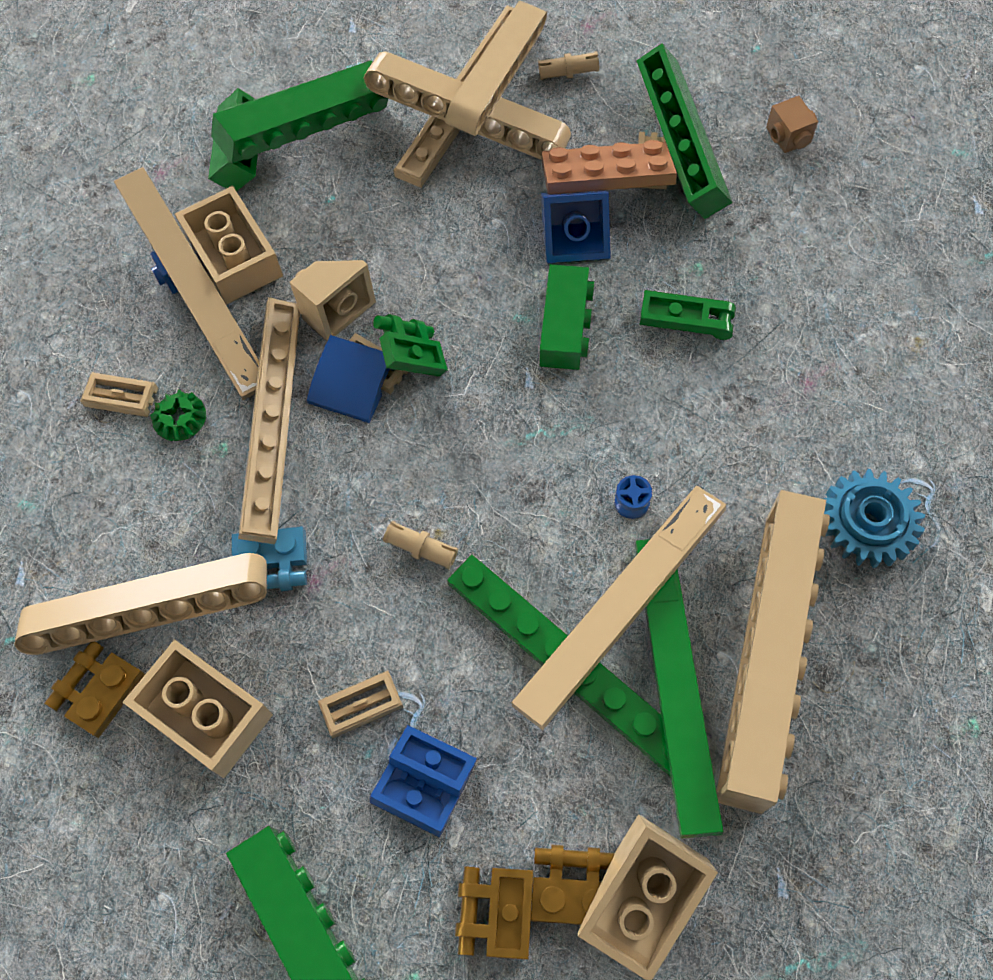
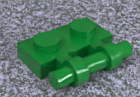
M392 314L375 316L373 320L374 328L384 332L379 340L386 368L437 377L448 371L440 341L430 340L434 335V328L432 326L425 325L423 321L416 319L404 321L401 317Z

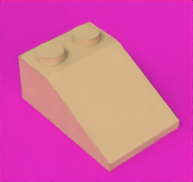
M638 814L614 854L577 933L578 937L643 979L652 980L718 872L708 858Z

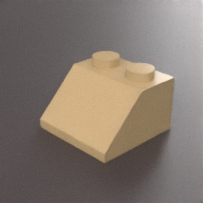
M363 260L315 261L306 269L299 271L294 279L290 281L302 319L326 341H328L330 335L336 336L376 303L368 265Z

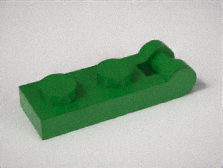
M645 290L639 325L713 335L719 340H728L733 336L734 325L731 323V319L735 317L736 305L723 300ZM709 315H715L718 320L709 319Z

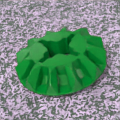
M178 390L177 394L173 395L165 393V397L160 403L154 402L155 410L150 414L152 427L156 433L169 441H183L193 437L201 430L206 420V409L202 400L196 397L193 392L188 394L181 390ZM180 406L185 414L179 416L176 425L171 415L175 414Z

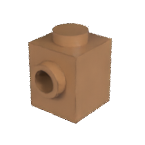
M798 95L772 106L766 128L770 132L772 140L780 146L784 153H787L794 149H802L812 142L818 120L815 113L807 107Z

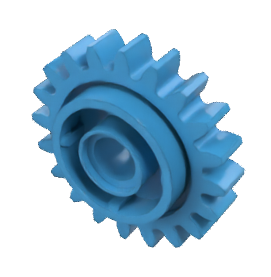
M867 469L862 478L854 470L848 477V480L841 476L835 486H830L825 494L828 498H824L826 500L824 514L830 515L829 526L825 536L834 535L836 537L830 545L832 549L841 545L845 548L842 558L846 559L854 553L856 554V564L858 566L866 558H869L872 568H876L882 559L889 567L896 561V557L904 560L910 553L909 550L913 551L919 544L917 538L923 534L925 529L918 524L923 521L925 514L915 512V510L922 502L921 500L908 499V496L913 491L911 487L904 490L898 488L901 478L898 477L892 483L887 482L886 471H883L878 479H875L871 469ZM865 513L875 516L878 522L870 521Z

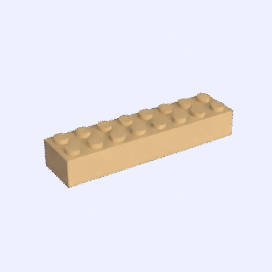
M780 490L766 518L716 789L718 803L763 814L769 808L775 806L778 799L783 800L785 797L788 775L782 774L784 759H790L795 740L794 734L789 733L791 718H797L801 703V696L795 694L797 680H803L807 666V657H803L801 654L803 642H809L813 628V620L807 619L809 606L814 607L819 590V585L813 583L815 571H820L824 559V549L819 548L820 536L825 537L830 521V515L824 514L825 499Z

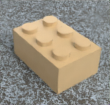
M233 186L175 213L184 236L187 238L226 305L283 277L274 250Z
M175 639L122 702L222 778L226 777L273 716L264 704Z

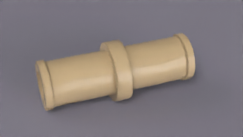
M598 52L574 56L567 53L561 58L538 60L540 80L560 76L573 78V74L598 72Z
M393 520L388 525L383 537V542L411 552L413 558L418 560L421 557L446 567L448 570L451 569L459 550L457 547H452L431 538L430 533L424 530L419 533Z

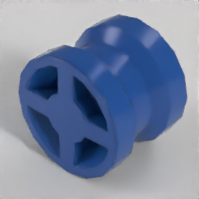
M636 475L627 476L619 482L614 505L621 516L628 519H636L646 514L652 498L650 483L643 477Z

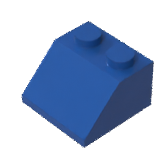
M606 190L551 195L541 193L542 223L547 263L611 259L609 193Z

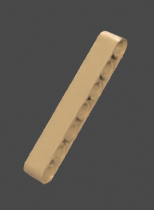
M521 0L518 1L453 97L445 117V124L473 136L478 134L540 36L547 18V11Z
M380 52L364 76V82L372 92L445 121L453 97L464 83L389 52ZM500 97L478 132V135L542 160V151H550L556 147L566 148L571 137V131L562 121Z
M245 553L30 605L21 610L14 645L22 653L40 655L256 603L264 599L267 594V562L261 555Z

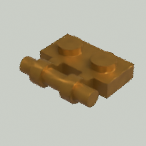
M94 641L90 642L83 652L80 650L72 659L75 663L62 680L57 679L51 687L53 692L44 704L58 711L64 701L68 699L73 704L64 717L99 739L124 703L122 702L144 677L145 673L112 652L103 664H100L96 659L104 647ZM89 670L95 675L83 691L79 693L74 688Z
M551 844V849L535 848L534 864L550 865V878L533 877L531 921L582 925L601 884L599 882L600 869H608L615 853L600 852V848L588 847L587 851L564 850V845ZM563 866L586 868V881L562 879Z
M464 867L463 883H459L458 897H462L460 923H456L455 936L459 937L458 955L474 956L475 938L487 939L486 957L529 960L533 870L492 868L491 885L479 884V867ZM478 899H490L488 925L476 924Z

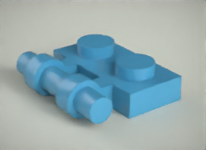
M303 526L278 529L275 544L238 539L239 533L232 534V556L255 553L264 557L267 562V569L279 568L278 574L267 575V589L280 588L282 592L291 591L294 586L307 585L306 571L293 572V566L307 565L306 531Z

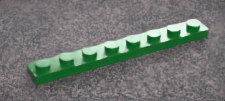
M472 554L447 579V583L452 589L541 666L544 665L568 636ZM599 662L574 694L671 777L661 714Z

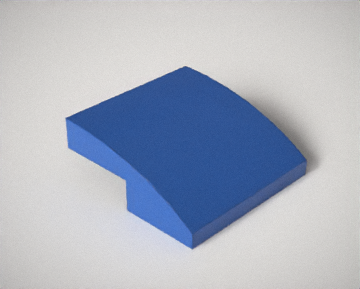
M330 335L316 367L307 396V403L370 423L382 397L381 387L390 368H386L383 352Z
M407 725L389 756L387 768L370 795V803L440 838L467 784L477 758Z

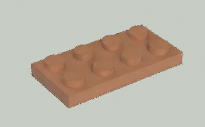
M648 140L640 144L619 142L613 146L598 147L595 145H585L582 148L576 149L556 147L550 151H542V166L548 195L676 185L677 172L666 142L658 140Z

